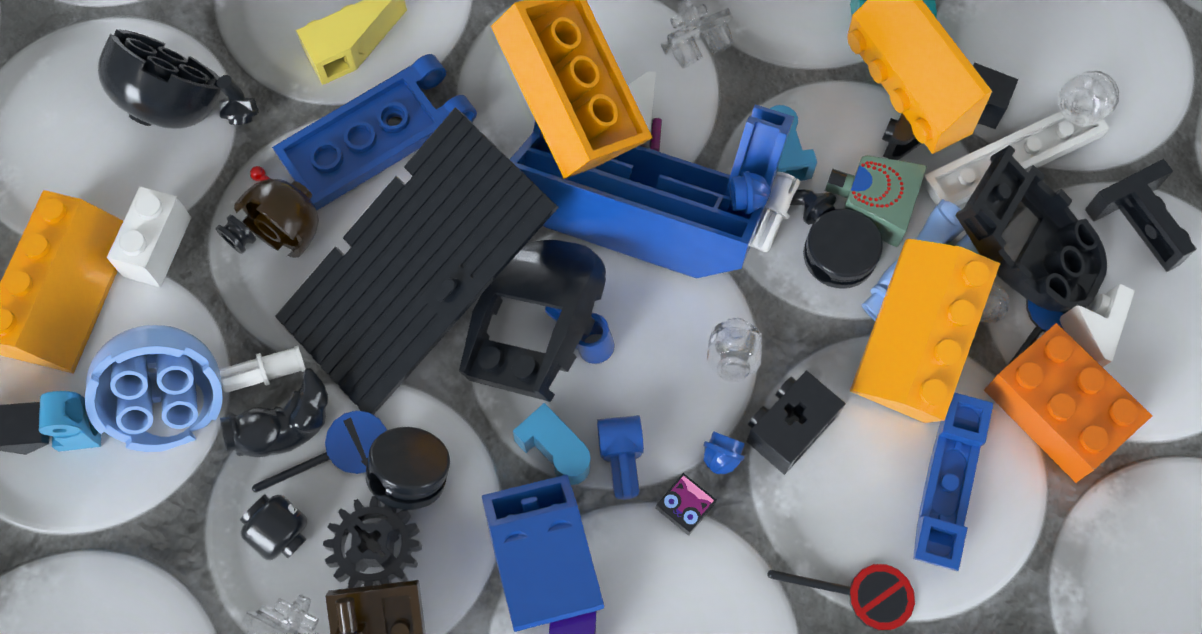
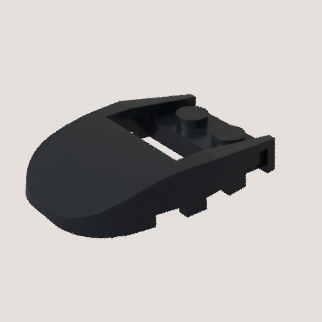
M1009 145L990 157V166L965 207L959 210L955 216L979 254L1000 263L996 275L1023 297L1049 311L1067 312L1075 306L1086 308L1095 299L1106 276L1107 257L1103 243L1086 218L1078 220L1068 206H1070L1072 199L1062 189L1054 192L1042 181L1045 174L1034 165L1024 169L1012 156L1015 149ZM1022 201L1038 218V221L1014 262L1004 250L1007 243L1001 235L1019 203Z
M540 240L526 244L486 288L472 311L459 372L472 382L551 402L555 396L549 390L559 370L564 372L570 370L577 358L573 352L582 336L590 335L595 320L591 317L595 301L601 299L606 282V269L602 259L589 247L572 242ZM501 297L562 310L553 329L546 353L489 340L490 336L487 330L492 315H497L503 302Z

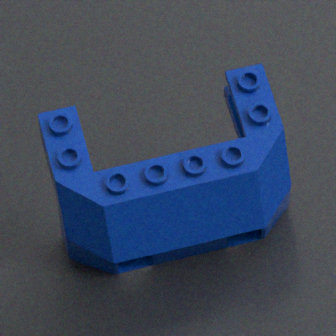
M755 104L752 115L746 121L730 175L639 145L593 169L564 179L536 120L533 133L510 160L559 207L544 223L543 226L545 228L697 279L742 269L765 206L750 214H745L744 210L734 211L730 198L731 177L741 176L742 172L749 171V173L762 176L771 189L794 116Z

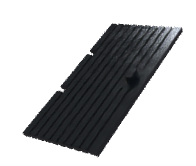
M456 107L404 166L412 175L411 179L405 184L400 178L395 176L344 235L343 239L351 247L344 255L339 248L334 247L275 315L299 344L330 375V378L340 386L339 388L349 396V399L358 406L359 410L373 415L559 208Z

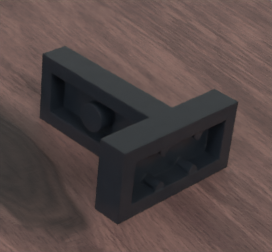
M1162 159L1099 191L1085 208V211L1095 222L1120 209L1165 271L1168 272L1180 266L1197 248L1191 242L1187 231L1181 228L1168 212L1164 201L1153 192L1173 172L1168 163Z

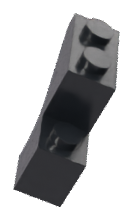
M974 62L973 67L992 90L977 124L996 129L1008 108L1019 79ZM901 113L899 120L891 118L882 137V140L889 142L883 157L899 160L923 144L914 136L912 126L903 113Z

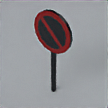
M873 564L862 569L853 578L851 587L770 570L767 573L770 579L849 595L850 605L855 616L864 625L877 631H891L904 625L911 617L915 605L914 590L909 579L899 569L887 564Z

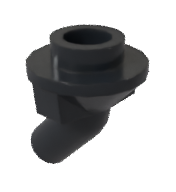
M229 75L221 76L217 81V86L227 98L219 101L220 117L228 119L231 125H242L252 122V116L259 113L255 98H245L242 90Z
M801 189L796 190L790 205H804L803 221L810 225L822 214L835 210L836 196L831 192L814 193L811 190Z

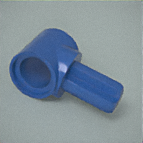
M545 307L546 313L557 322L562 310ZM592 313L591 317L595 320L590 335L600 334L602 336L594 343H585L589 336L583 335L576 349L586 362L599 364L611 357L615 344L605 318L597 313Z
M640 415L597 419L600 456L603 460L610 462L614 496L617 499L623 500L637 497L640 491L636 459L644 453Z

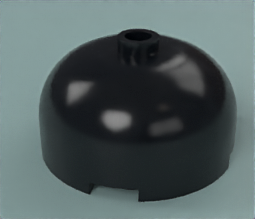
M116 29L114 35H109L99 57L98 76L107 96L119 108L127 112L132 120L145 126L156 125L164 128L181 129L198 124L210 114L221 93L220 88L217 86V81L220 77L214 71L191 56L187 60L179 53L165 48L166 43L136 32Z

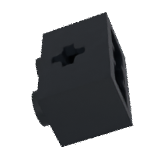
M807 370L797 381L792 376L788 378L776 392L775 396L779 400L769 410L762 406L747 424L752 429L746 442L784 475L834 422L846 404ZM793 415L800 419L799 422L795 421L791 425L785 421L786 418L789 419Z

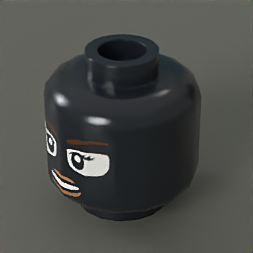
M264 494L240 518V521L244 524L241 529V537L266 560H273L281 553L286 558H290L307 540L301 534L307 525L306 516L283 495H275L269 498Z

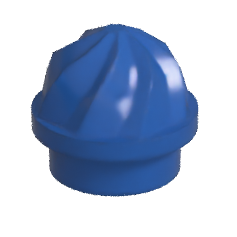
M746 171L742 172L741 176L731 177L730 198L734 211L744 210L745 214H750L766 205L771 189L762 176Z
M713 431L710 441H705L703 444L705 446L704 462L713 473L727 474L733 472L745 458L744 455H741L745 443Z

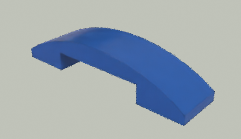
M954 392L945 420L940 422L928 467L917 523L913 559L959 571L968 527H964L980 448L986 443L994 403Z

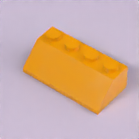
M523 0L515 2L491 25L564 179L593 169L653 138L587 0Z
M867 0L852 15L847 34L848 44L855 54H860L868 65L873 80L876 83H881L890 95V101L894 109L899 113H903L909 121L916 139L920 143H925L930 152L934 154L972 135L992 90L923 0Z
M43 190L0 282L1 356L74 374L118 271L107 259V256L123 220L80 198Z
M906 239L850 392L924 423L944 421L1000 263L960 246Z

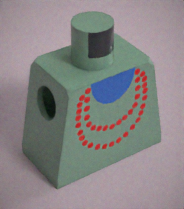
M866 155L862 156L855 176L832 168L825 191L847 198L843 209L855 210L870 218L878 227L882 241L898 247L907 231L927 166Z

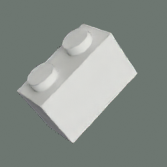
M139 186L107 259L124 278L161 287L191 220V216L177 196Z

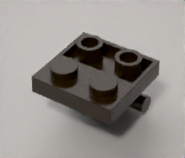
M419 580L329 590L325 596L330 634H426Z

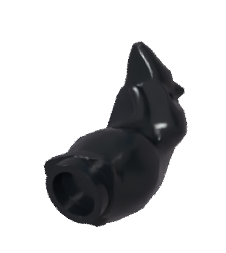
M307 368L303 374L301 388L298 391H293L283 409L278 406L274 409L254 407L239 415H234L230 412L227 413V417L220 418L227 452L235 450L238 456L266 457L290 452L309 441L319 432L326 419L325 409L328 404V393L321 379L311 368Z

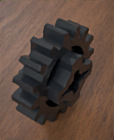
M372 496L369 507H364L358 499L354 500L355 511L351 514L341 508L338 511L343 519L341 524L329 523L327 527L335 535L334 539L323 541V546L327 550L334 552V554L325 559L326 564L330 568L339 567L333 576L340 583L350 577L348 588L361 587L362 584L364 586L392 583L391 580L395 577L402 582L407 581L406 574L403 572L406 566L417 568L418 562L411 556V552L422 550L420 541L411 539V537L420 532L417 524L405 525L411 518L409 511L401 510L396 514L397 508L386 504L384 507H381L380 501L375 496ZM381 518L378 523H363V521L368 519ZM350 533L352 535L351 548L345 553V543ZM362 534L378 542L380 550L385 556L381 557L377 552L374 553L368 549ZM401 534V549L396 558L394 556V543L400 538L398 535ZM368 567H382L384 569L373 574L361 573Z

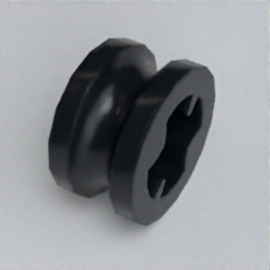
M230 214L227 217L228 223L225 226L218 225L216 231L234 250L243 254L246 251L245 245L247 243L253 244L257 239L239 219Z

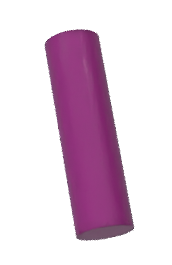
M653 118L651 131L653 138L651 139L650 149L659 152L662 119Z

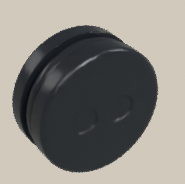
M850 209L828 211L818 217L809 230L803 250L806 267L814 278L827 286L839 289L858 286L871 276L881 257L883 249L882 237L875 223L860 212Z
M397 427L380 434L370 447L365 473L367 486L379 501L390 507L402 510H415L426 507L435 502L444 490L450 467L449 452L438 437L426 430L415 427Z

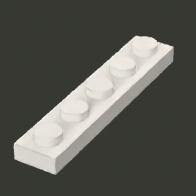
M1087 98L1069 107L1075 116H1069L1065 109L925 174L922 185L936 206L942 199L958 206L970 199L991 164L990 157L1010 145L1015 149L1012 156L1024 169L1032 165L1038 168L1104 137L1110 128ZM1064 112L1071 120L1075 121L1076 123H1079L1075 120L1076 117H1080V119L1083 118V120L1085 119V121L1093 120L1095 122L1074 124L1065 118Z

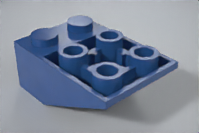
M568 475L481 495L514 632L605 609L580 512Z

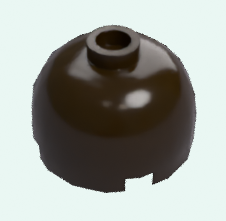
M267 179L258 182L245 191L234 205L236 213L241 209L246 213L247 216L242 222L248 229L277 251L282 246L291 249L292 251L287 256L292 258L300 257L310 245L316 234L319 222L315 205L310 200L312 198L311 192L297 181H293L291 184L281 179Z

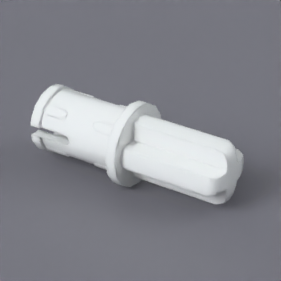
M779 171L776 173L769 199L764 207L751 244L753 248L768 252L771 249L783 219L788 220L789 218L787 211L801 182L799 179Z
M297 345L294 348L263 357L259 353L256 354V359L220 369L222 389L224 392H231L262 382L265 385H270L269 380L305 371L306 368L299 346Z

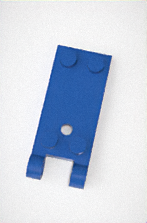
M427 54L417 59L411 66L272 148L292 179L304 185L311 192L312 198L310 200L315 205L316 210H319L420 149L455 107L471 122L476 118L477 111L465 95H457L451 98L438 109L433 107L421 88L428 90L436 87L445 78L446 70L435 55ZM392 117H400L402 119L401 123L395 126L388 125V120Z

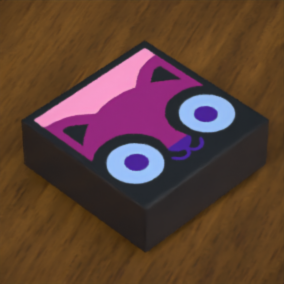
M682 473L657 503L655 509L689 536L716 504L717 499Z

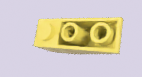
M362 0L356 4L347 5L340 11L320 20H313L306 26L296 30L304 53L322 85L359 68L407 11L405 0Z

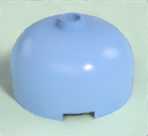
M145 325L126 330L110 339L101 347L88 369L85 407L90 422L100 434L105 432L113 438L125 442L127 449L158 452L195 441L196 438L192 431L206 427L212 419L216 421L222 407L221 375L213 354L198 338L175 327ZM196 384L201 388L204 395V403L199 416ZM162 402V419L166 425L176 429L189 428L178 435L170 437H160L146 432L153 423V403Z

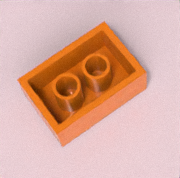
M1057 323L1005 367L984 389L1075 483L1094 471L1153 416Z

